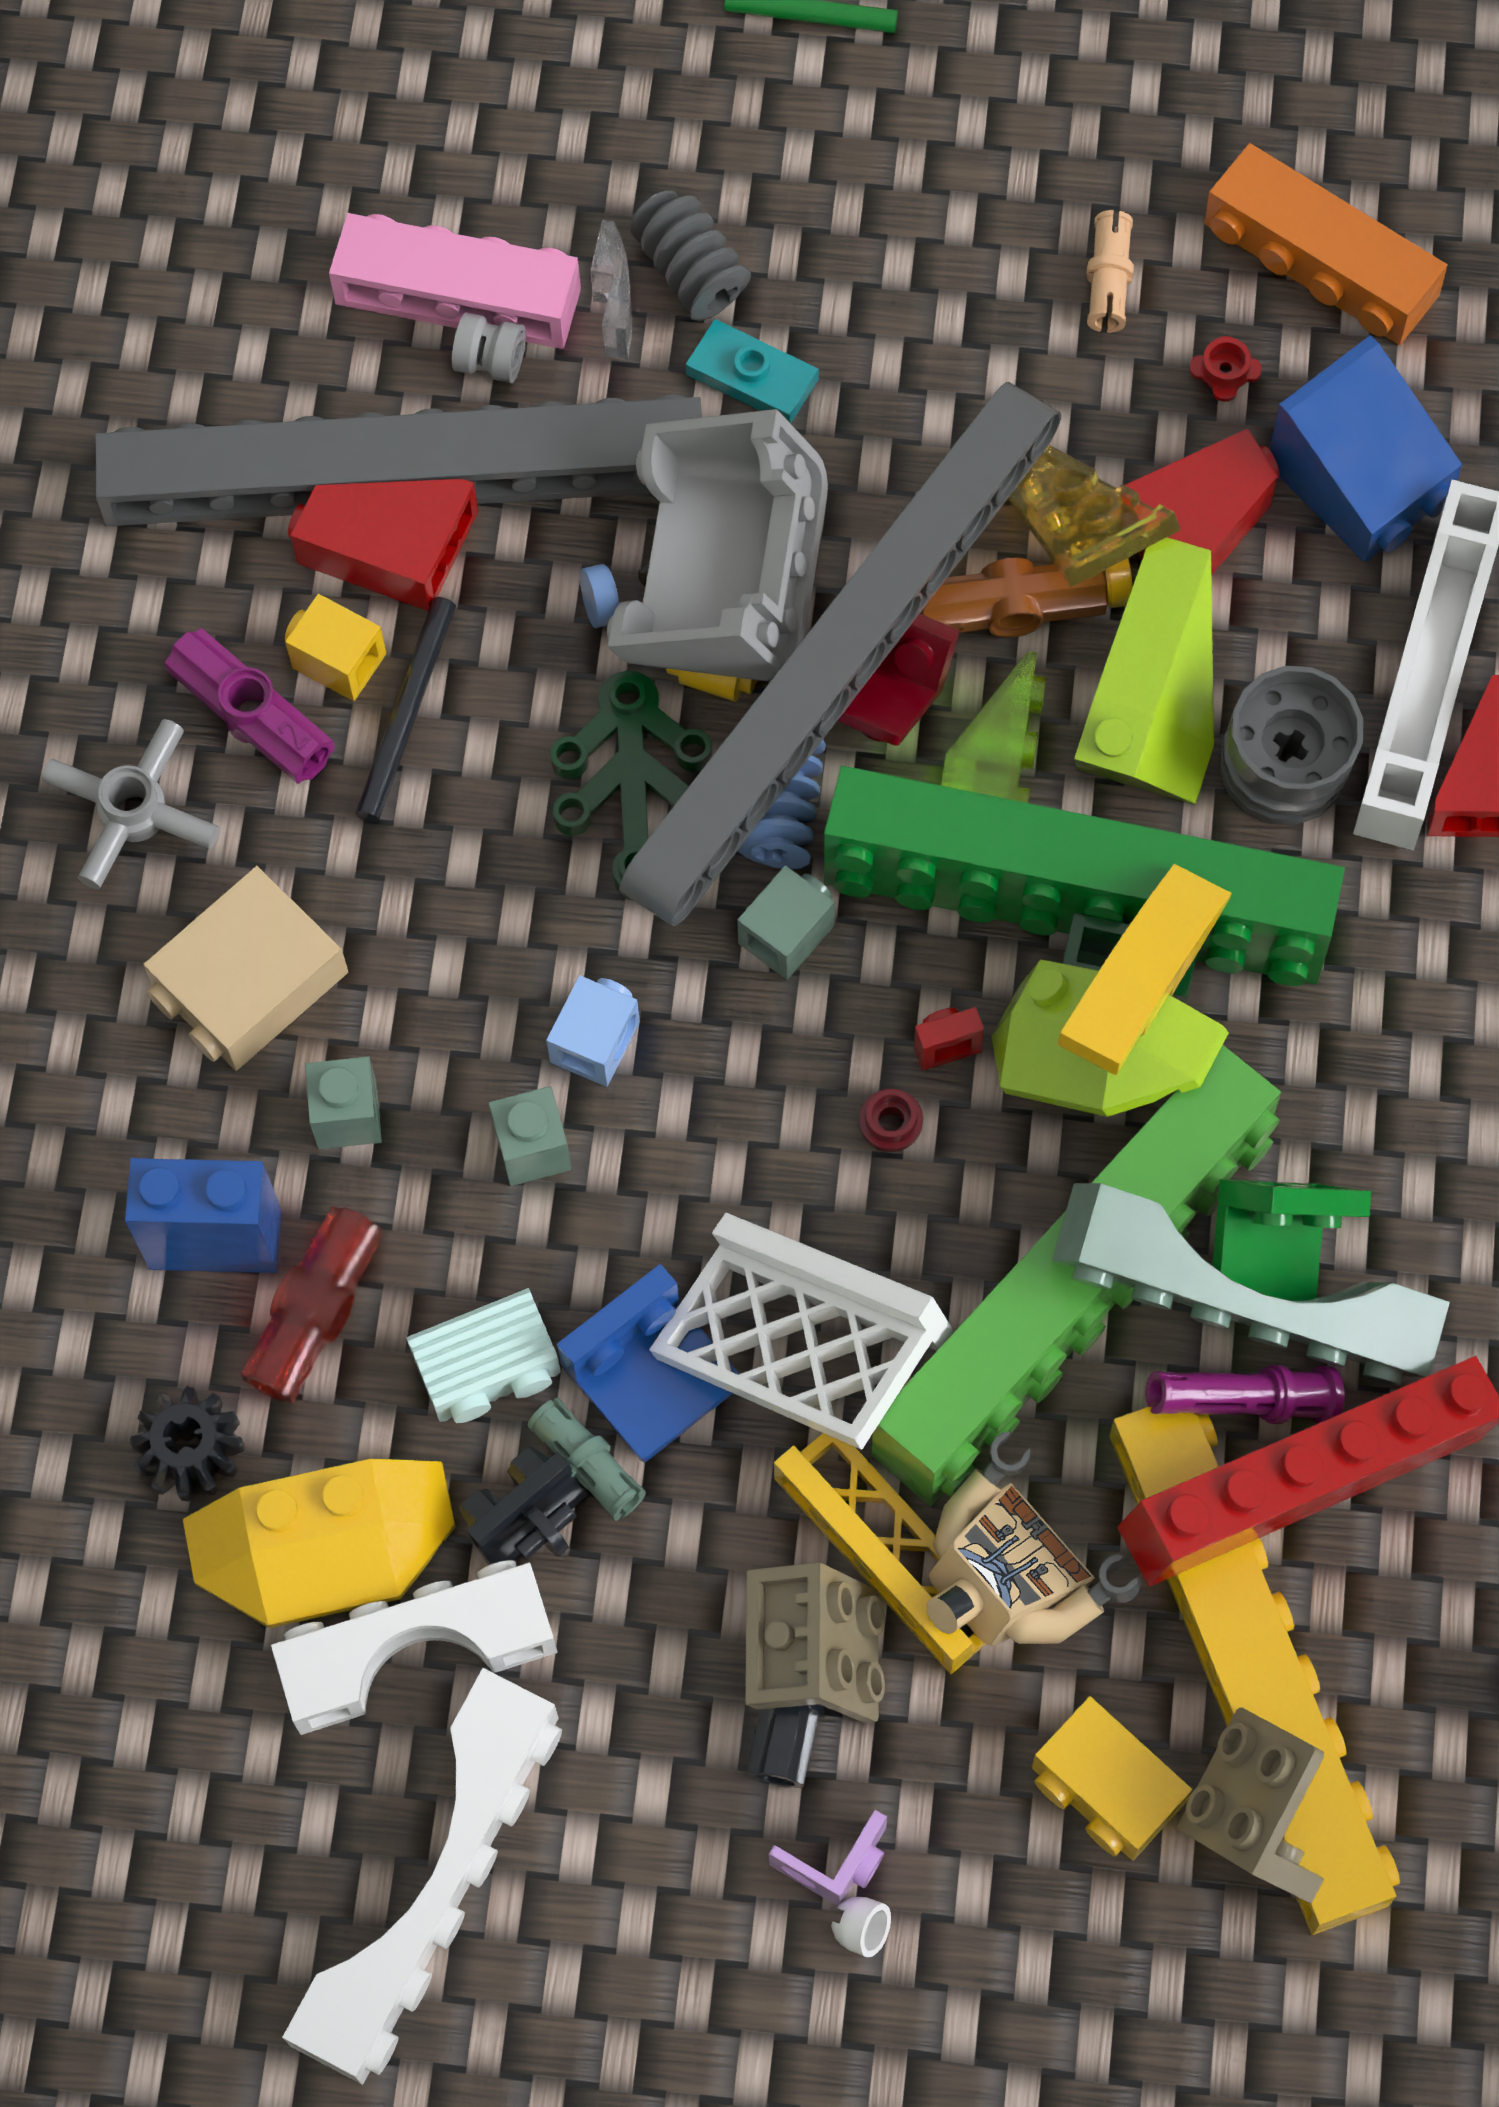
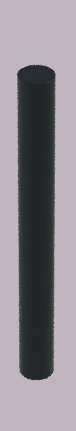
M434 597L431 602L355 813L357 817L364 821L377 823L380 820L456 605L449 599Z

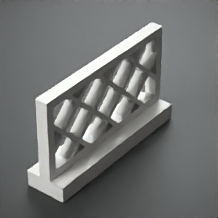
M725 1213L712 1232L720 1244L676 1309L673 1318L666 1324L649 1350L661 1362L862 1450L926 1350L931 1348L937 1351L954 1332L953 1328L932 1296ZM729 1270L746 1276L748 1291L717 1302L715 1291ZM788 1294L797 1297L800 1312L767 1324L764 1303ZM752 1308L756 1328L724 1339L721 1319ZM838 1316L849 1320L852 1334L818 1345L814 1325ZM710 1324L713 1344L688 1353L677 1348L688 1331ZM861 1325H864L868 1328L862 1330ZM803 1329L808 1350L775 1361L771 1341ZM890 1338L904 1342L894 1360L871 1368L866 1347ZM760 1345L764 1366L739 1375L731 1372L728 1356ZM856 1351L860 1372L827 1384L823 1363ZM717 1361L718 1366L711 1362ZM812 1367L816 1388L792 1397L782 1394L779 1378ZM768 1383L769 1388L763 1386V1384ZM864 1389L867 1401L852 1424L834 1417L831 1401ZM820 1405L821 1411L813 1407Z

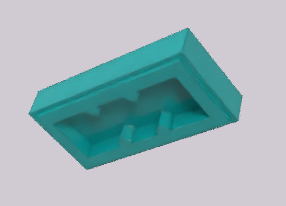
M714 319L685 364L687 376L759 411L777 409L790 424L819 380L818 368L717 319Z

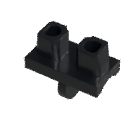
M527 1447L511 1461L510 1467L507 1470L512 1481L517 1485L514 1490L501 1501L487 1488L477 1490L460 1505L459 1510L469 1526L466 1531L488 1565L514 1560L519 1555L527 1560L543 1545L557 1557L569 1549L567 1542L559 1531L577 1517L572 1509L584 1500L587 1494L574 1476L571 1477L572 1467L558 1452L551 1458H548L533 1447Z

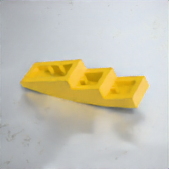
M1173 864L1126 929L1061 1030L1057 1045L1117 1075L1140 1035H1145L1168 995H1173L1230 900L1232 893Z

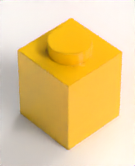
M317 594L306 611L301 609L293 616L285 633V643L292 669L352 701L356 700L387 654L381 626L320 594Z

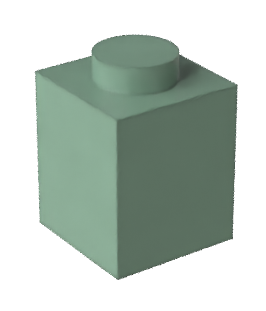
M785 865L738 918V944L788 980L834 927L835 902L832 900L831 892L814 876L804 874L801 877Z
M370 1057L305 1063L309 1124L318 1149L382 1143L377 1081Z
M551 1086L489 1102L492 1121L510 1186L572 1170L568 1144Z

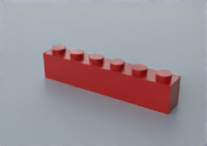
M1473 1356L1143 1499L1117 1528L1148 1587L1480 1441L1499 1423V1395L1477 1356Z

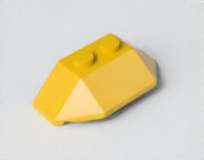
M367 1459L240 1487L183 1518L195 1585L210 1594L212 1593L268 1628L350 1611L373 1602H390L401 1599L430 1562L442 1542L446 1541L456 1528L442 1462Z

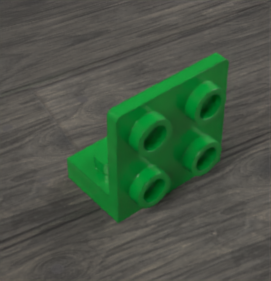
M1220 1179L1212 1266L1230 1280L1262 1295L1288 1301H1304L1317 1298L1323 1228H1341L1342 1216L1369 1217L1372 1191L1319 1183Z

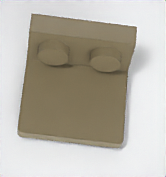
M820 1562L747 1570L745 1705L761 1710L820 1704L863 1723L878 1721L879 1702L883 1699L885 1692L884 1674L878 1663V1635L883 1632L885 1614L877 1590Z
M1242 1707L1238 1708L1229 1726L1222 1732L1217 1749L1197 1788L1191 1793L1186 1804V1810L1176 1829L1252 1875L1312 1904L1324 1878L1300 1865L1299 1863L1305 1852L1282 1839L1324 1758V1752Z

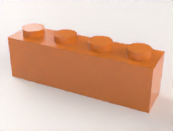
M1251 143L1246 146L1209 191L1204 224L1211 228L1212 232L1220 240L1227 244H1237L1258 257L1262 264L1271 272L1278 275H1287L1309 289L1310 293L1321 303L1329 306L1335 305L1356 318L1365 330L1375 336H1385L1400 346L1440 296L1448 264Z

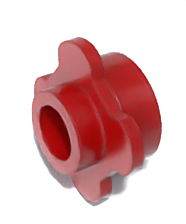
M1222 336L1212 341L1206 347L1203 356L1198 355L1192 358L1189 371L1193 378L1203 380L1213 389L1212 394L1216 400L1229 402L1235 399L1237 390L1245 383L1256 382L1260 378L1262 367L1257 359L1251 358V353L1243 342L1230 336ZM1228 366L1231 368V371L1227 373L1222 372L1220 367Z

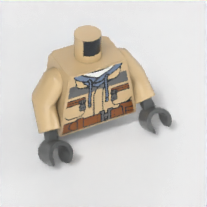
M1008 1431L998 1435L992 1442L989 1454L990 1463L984 1470L981 1471L976 1468L944 1505L933 1543L940 1559L929 1573L930 1582L939 1593L928 1600L927 1613L934 1626L940 1631L952 1634L967 1624L984 1644L995 1646L1008 1639H1012L1018 1644H1059L1104 1612L1102 1605L1108 1600L1117 1603L1133 1600L1141 1586L1140 1576L1134 1578L1123 1587L1111 1585L1108 1582L1110 1575L1127 1564V1557L1125 1555L1115 1554L1108 1557L1102 1563L1099 1569L1100 1582L1092 1588L1088 1587L1095 1579L1090 1571L1012 1483H1009L1003 1489L998 1485L1004 1476H1014L1021 1473L1027 1466L1030 1458L1029 1448L1023 1454L1022 1459L1015 1464H1006L999 1459L997 1450L1011 1436L1012 1432Z

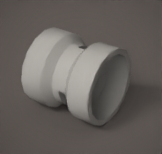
M465 312L460 319L455 334L452 350L453 371L474 374L480 370L489 372L493 380L514 383L520 370L525 349V325L505 321L498 326L489 324L485 316Z

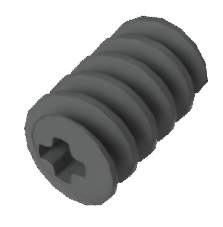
M665 190L652 195L641 204L630 221V233L641 243L643 252L653 260L655 269L663 277H666L667 286L678 295L681 306L691 313V320L702 321L710 319L729 306L746 288L751 280V272L746 266L737 265L739 255L731 247L724 248L726 237L721 231L712 230L714 220L709 214L700 213L701 202L697 197L685 195L678 198V194L675 191Z

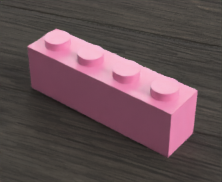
M347 213L329 271L336 305L453 328L458 327L461 317L465 312L485 316L489 324L499 326L503 322L508 321L525 325V342L564 349L581 291L578 258L568 256L560 250L553 248L536 250L510 245L505 240L497 237L474 238L454 234L446 228L435 225L423 228L397 223L391 218L379 214L362 216Z

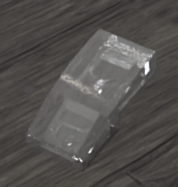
M602 220L590 270L593 302L607 304L602 323L605 356L628 360L632 338V302L627 257L615 222Z

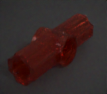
M331 1207L300 1266L296 1264L291 1266L282 1278L271 1303L270 1316L272 1318L241 1373L243 1381L252 1385L260 1393L277 1401L294 1403L325 1343L331 1344L337 1339L350 1316L355 1300L354 1289L383 1236L380 1227L373 1224L364 1215L351 1209Z

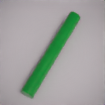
M824 0L724 1V11L894 34L898 20V10Z

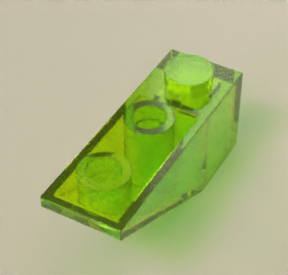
M1028 651L946 753L941 786L1028 803L1030 788L1018 786L1021 768L1033 769L1039 732L1027 731L1029 713L1042 714L1047 677L1035 675L1038 652Z

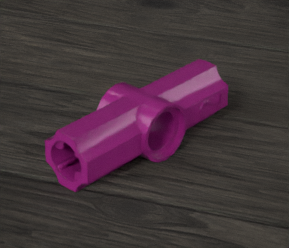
M202 628L194 632L188 631L173 645L169 657L164 662L167 672L223 719L234 738L243 743L252 744L297 784L307 779L312 780L326 766L329 756L335 749L333 740L273 689L272 682L265 673L256 668L247 667ZM259 700L262 702L259 707L252 711L244 712L237 710L239 705L245 701Z

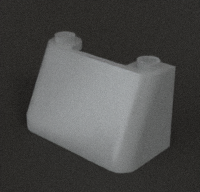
M777 409L646 424L642 449L638 452L636 458V470L642 484L646 485L651 494L660 501L643 603L638 600L624 601L616 607L614 615L610 617L607 626L608 648L621 660L629 664L771 681L806 635L828 490L827 473L823 460Z

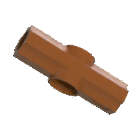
M1023 558L997 560L985 566L981 573L947 577L920 614L960 630V632L989 629L993 635L1003 638L1030 634L1039 629L1043 622L1106 615V581L1103 565L1101 566L1099 559L1034 567L1031 561Z

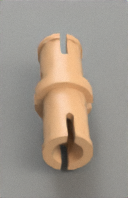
M1114 210L1103 211L1095 217L1094 257L1088 261L1086 274L1087 280L1092 284L1087 324L1091 329L1101 332L1102 318L1106 316L1107 310V333L1118 332L1126 325V287L1132 282L1134 264L1129 259L1133 219L1129 214L1119 211L1118 227H1115L1113 232Z

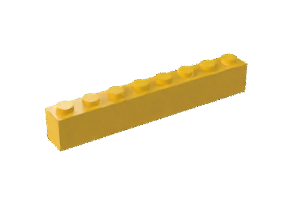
M1146 1407L1113 1420L1109 1437L1136 1504L1143 1499L1219 1467L1211 1449L1218 1445L1217 1436L1208 1414H1152L1150 1411L1152 1407ZM1260 1538L1167 1580L1226 1726H1229L1236 1710L1242 1707L1324 1752V1758L1282 1839L1305 1852L1299 1863L1300 1865L1324 1878L1312 1904L1296 1896L1310 1933L1315 1935L1389 1907L1396 1898L1393 1886L1400 1884V1878L1388 1848L1385 1845L1376 1847L1366 1823L1373 1819L1369 1799L1361 1783L1358 1780L1350 1783L1340 1760V1757L1346 1756V1747L1342 1734L1332 1717L1323 1719L1313 1695L1320 1692L1315 1669L1306 1654L1297 1656L1287 1633L1294 1630L1293 1618L1282 1593L1276 1592L1271 1594L1262 1572L1263 1569L1268 1568V1560Z

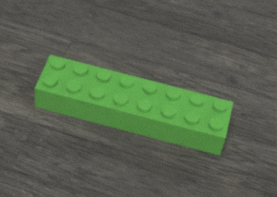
M1222 1045L1201 1087L1181 1093L1178 1089L1092 1183H1102L1160 1203L1177 1231L1187 1240L1190 1232L1185 1228L1199 1211L1208 1217L1217 1209L1220 1179L1230 1180L1241 1165L1250 1171L1260 1162L1272 1146L1273 1141L1269 1136L1280 1121L1275 1116V1111L1281 1091ZM1066 1211L901 1389L872 1433L871 1456L930 1507L943 1493L949 1498L954 1495L976 1469L972 1462L987 1445L991 1448L992 1442L998 1435L1008 1431L1012 1433L1015 1431L1020 1423V1420L1015 1415L1030 1398L1039 1403L1053 1390L1063 1375L1058 1368L1073 1350L1082 1356L1094 1345L1105 1330L1106 1326L1101 1321L1115 1304L1125 1309L1133 1302V1299H1131L1133 1287L1113 1281L1111 1290L1086 1285L1072 1279L1073 1267L1052 1261Z

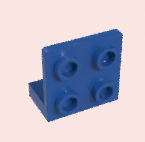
M661 1263L557 1343L562 1368L642 1462L651 1459L733 1394L657 1360L649 1350L663 1328L673 1318L676 1309L680 1305L677 1282ZM698 1327L688 1331L677 1348L688 1353L713 1344V1342ZM717 1361L711 1362L718 1366ZM729 1362L731 1372L739 1375V1372Z

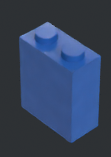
M130 1158L125 1222L149 1270L278 1273L282 1210L263 1161Z

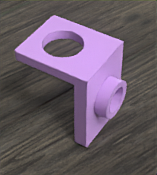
M874 1810L834 1880L775 1845L769 1852V1865L836 1906H839L854 1883L865 1888L877 1870L885 1852L875 1846L886 1829L887 1816Z

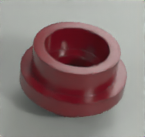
M899 1089L877 1091L869 1096L861 1107L859 1114L860 1131L864 1139L878 1150L885 1152L904 1150L915 1143L921 1134L923 1127L922 1109L917 1100L905 1091ZM894 1114L901 1118L903 1124L899 1129L889 1131L884 1129L879 1124V1121L885 1115Z

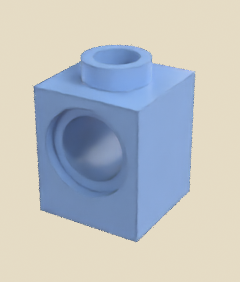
M579 975L546 1040L550 1063L608 1087L640 1023L637 999L632 998V993L626 987L613 980L600 978L595 982Z

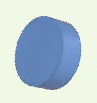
M604 564L582 568L580 570V586L588 618L594 628L608 626L610 617L614 615L616 607L620 604L612 573Z

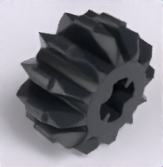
M186 1386L181 1394V1402L174 1405L167 1393L160 1392L157 1400L162 1412L156 1415L150 1411H139L138 1420L147 1431L130 1437L132 1449L142 1454L134 1464L137 1472L141 1477L153 1476L151 1485L154 1491L160 1495L168 1492L176 1484L180 1500L188 1502L193 1496L194 1484L201 1483L208 1495H215L218 1489L212 1476L219 1473L225 1477H235L237 1468L228 1456L237 1455L245 1449L243 1439L232 1434L240 1425L234 1411L221 1413L223 1402L220 1396L215 1393L208 1395L199 1403L195 1389ZM196 1436L200 1442L195 1450L185 1446L179 1452L175 1446V1443L180 1438L190 1442Z

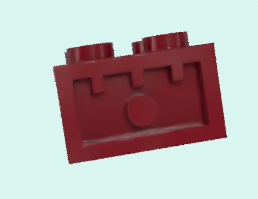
M919 614L844 711L838 722L861 731L863 735L871 740L886 742L894 746L900 745L942 692L960 630Z

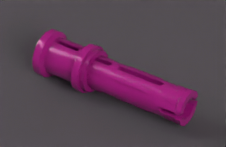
M1269 1365L1260 1370L1259 1373L1251 1374L1154 1371L1147 1379L1145 1398L1147 1406L1152 1407L1150 1410L1152 1414L1258 1415L1262 1420L1270 1424H1283L1290 1418H1311L1316 1424H1319L1342 1414L1345 1390L1342 1377L1333 1366L1319 1365L1312 1372H1292L1284 1365Z

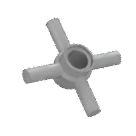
M167 719L161 721L137 767L126 765L114 768L103 779L55 759H50L47 762L42 774V781L97 803L98 814L105 825L77 877L84 885L99 890L125 841L140 842L147 840L156 834L159 829L210 850L217 843L220 827L165 805L163 791L157 783L184 733L183 728L175 722ZM132 797L144 799L143 803L136 809L130 811L118 809L120 804L126 799Z

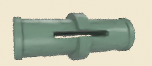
M558 1397L554 1398L553 1401H547L532 1415L528 1422V1428L554 1454L558 1452L573 1469L571 1477L574 1476L577 1481L591 1492L613 1520L617 1521L620 1517H626L640 1504L646 1495V1491L609 1453L611 1446L600 1435L593 1436L585 1429Z

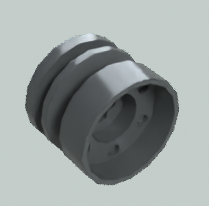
M1283 666L1258 676L1242 691L1220 747L1219 774L1229 797L1246 814L1268 824L1297 825L1320 817L1337 802L1363 744V716L1354 695L1336 677L1313 667ZM1286 751L1296 756L1289 758L1286 763L1277 758L1283 756Z

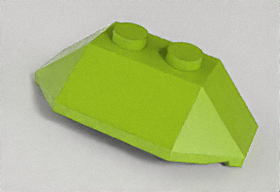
M1040 959L1018 986L991 1036L1000 1088L1006 1094L1109 1117L1153 1103L1178 1089L1181 1093L1200 1088L1229 1032L1220 1023L1168 995L1145 1035H1140L1118 1074L1114 1075L1057 1045L1061 1030L1099 971Z

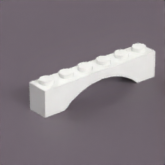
M1456 480L1451 481L1357 817L1354 835L1410 850L1415 848L1427 811L1459 684L1499 545L1498 491Z
M482 1668L450 1727L456 1757V1801L448 1839L433 1875L411 1908L380 1939L351 1959L316 1974L282 2037L290 2047L361 2085L364 2084L370 2071L378 2075L381 2074L398 2042L399 2037L392 2034L391 2031L404 2008L413 2012L429 1986L432 1974L425 1971V1968L437 1945L444 1949L450 1946L462 1924L465 1912L458 1909V1906L470 1884L478 1888L483 1884L495 1862L498 1850L490 1846L502 1823L513 1826L527 1802L530 1789L524 1787L523 1784L534 1763L537 1762L544 1766L559 1742L562 1729L555 1726L559 1719L555 1704Z

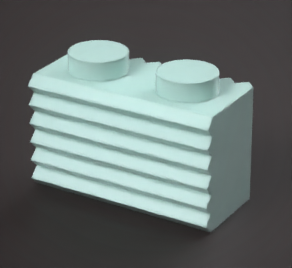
M529 1288L406 1337L439 1422L447 1421L451 1417H453L455 1423L474 1420L491 1409L489 1402L508 1396L512 1392H514L516 1398L535 1395L552 1384L550 1377H555L561 1373L556 1351Z

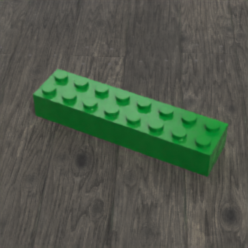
M842 765L824 833V884L834 886L842 894L859 898L867 897L870 894L895 898L902 906L915 910H928L932 906L954 910L961 917L979 923L991 922L994 919L1017 923L1023 930L1037 935H1052L1055 932L1069 934L1074 913L1131 924L1149 896L1173 864H1176L1232 893L1230 900L1198 951L1196 960L1206 962L1209 968L1222 973L1233 974L1247 970L1266 974L1272 981L1286 986H1301L1305 983L1317 985L1332 937L1345 867Z

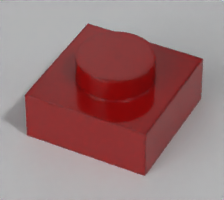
M976 1007L961 1012L957 1008L941 1009L928 1015L923 1020V1024L915 1026L914 1051L922 1071L982 1052L984 1027Z

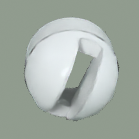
M851 1897L840 1903L837 1908L844 1911L840 1923L832 1921L831 1925L836 1940L849 1951L862 1956L872 1957L877 1954L884 1945L890 1930L891 1912L889 1907L884 1903L867 1897Z

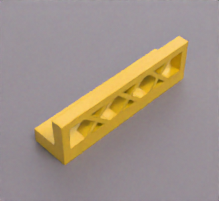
M822 1433L801 1452L793 1445L774 1462V1479L868 1584L877 1590L878 1595L950 1675L986 1645L975 1633L968 1638L959 1628L952 1634H946L935 1627L927 1613L928 1600L939 1593L938 1590L933 1586H921L899 1562L900 1550L929 1552L938 1562L940 1557L937 1555L933 1545L935 1534L856 1447ZM832 1447L851 1467L850 1489L832 1488L812 1466L815 1461ZM858 1475L871 1490H857ZM856 1502L884 1503L895 1515L894 1538L877 1537L855 1513ZM901 1524H903L916 1539L901 1538Z

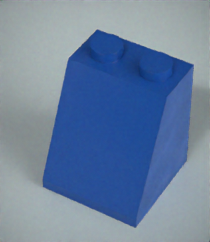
M1371 335L1279 404L1270 451L1279 468V477L1364 563L1381 550L1385 553H1390L1398 548L1412 532V526L1424 516L1428 515L1430 518H1435L1442 513L1451 481H1458L1462 463L1381 345Z

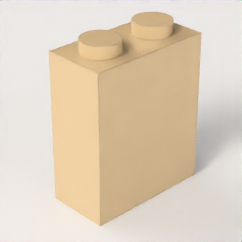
M258 866L253 868L143 964L152 985L146 992L153 1003L171 1020L179 1014L193 1028L188 1034L200 1051L213 1062L221 1056L235 1071L239 1070L348 973L342 948Z

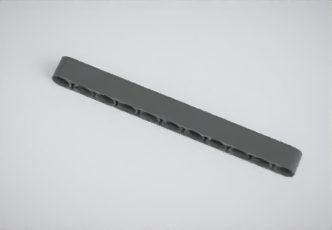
M1005 382L1000 386L635 855L620 882L619 891L623 895L672 926H677L688 916L1046 450L1059 427L1061 412L1010 382Z

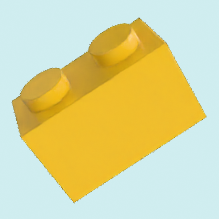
M1091 1696L1086 1699L1035 1754L1032 1769L1039 1775L1034 1781L1036 1786L1051 1802L1061 1809H1065L1071 1804L1090 1822L1085 1827V1830L1102 1849L1112 1856H1116L1122 1851L1132 1861L1187 1803L1193 1790Z

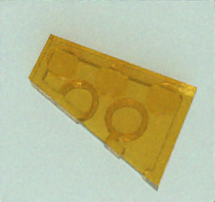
M1048 445L1008 498L1070 587L1100 574L1103 570L1181 530L1174 511L1161 504L1153 508L1143 503L1139 498L1138 492L1123 484L1115 488L1099 479L1096 470L1050 445Z

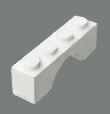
M513 1560L501 1561L484 1567L477 1573L479 1579L453 1587L451 1581L431 1583L417 1589L413 1593V1600L391 1607L385 1601L373 1602L352 1610L349 1613L350 1620L324 1628L322 1622H311L287 1631L284 1634L285 1641L272 1644L271 1647L291 1717L300 1735L365 1715L368 1692L379 1669L395 1653L415 1643L447 1641L461 1645L479 1656L493 1673L558 1653L530 1562L517 1566Z

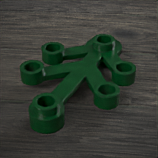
M636 671L618 672L606 679L598 693L600 711L575 737L565 736L558 739L550 750L551 764L554 772L562 778L574 779L581 776L587 770L588 757L618 730L619 751L578 793L561 795L553 805V817L555 826L561 833L569 836L582 834L590 826L591 816L621 787L624 850L614 859L612 871L615 888L623 897L629 900L631 899L623 895L619 888L626 867L648 840L646 786L672 807H674L689 787L644 750L643 729L674 751L676 762L684 770L691 772L700 771L712 758V745L709 736L699 729L685 730L658 708L660 701L659 692L655 683L648 676ZM624 693H636L639 696V699L632 704H623L617 698ZM689 744H698L704 748L703 753L696 757H689L682 750ZM567 751H574L580 755L579 760L573 764H564L558 758ZM571 807L578 808L583 812V815L575 821H567L561 817V814L564 810Z

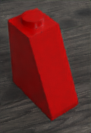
M1247 428L1119 487L1115 517L1141 560L1143 559L1151 533L1211 550L1212 576L1271 507L1276 481L1279 478V468L1269 448L1265 445L1259 447Z
M465 479L315 485L306 505L300 503L295 508L288 526V537L292 540L297 564L429 611L433 598L438 597L479 512L474 483Z
M1492 675L1437 794L1427 822V836L1499 837V675Z

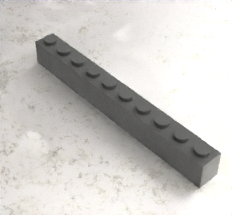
M667 394L655 400L625 401L619 398H605L596 403L574 405L549 401L540 403L535 407L506 409L497 405H486L474 411L444 412L439 409H424L415 414L391 416L367 412L359 414L354 418L324 419L317 416H304L292 422L264 423L259 420H242L234 425L209 427L195 423H185L176 426L174 429L159 430L123 427L114 432L96 433V499L105 526L289 516L293 514L295 508L300 503L306 505L315 485L465 479L474 483L477 504L651 494L646 485L640 481L636 470V458L638 452L642 449L646 424L702 418L701 397L686 398L682 395Z

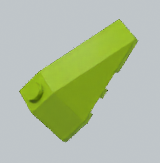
M1151 533L1098 684L1074 760L1077 770L1196 805L1214 749L1211 550Z

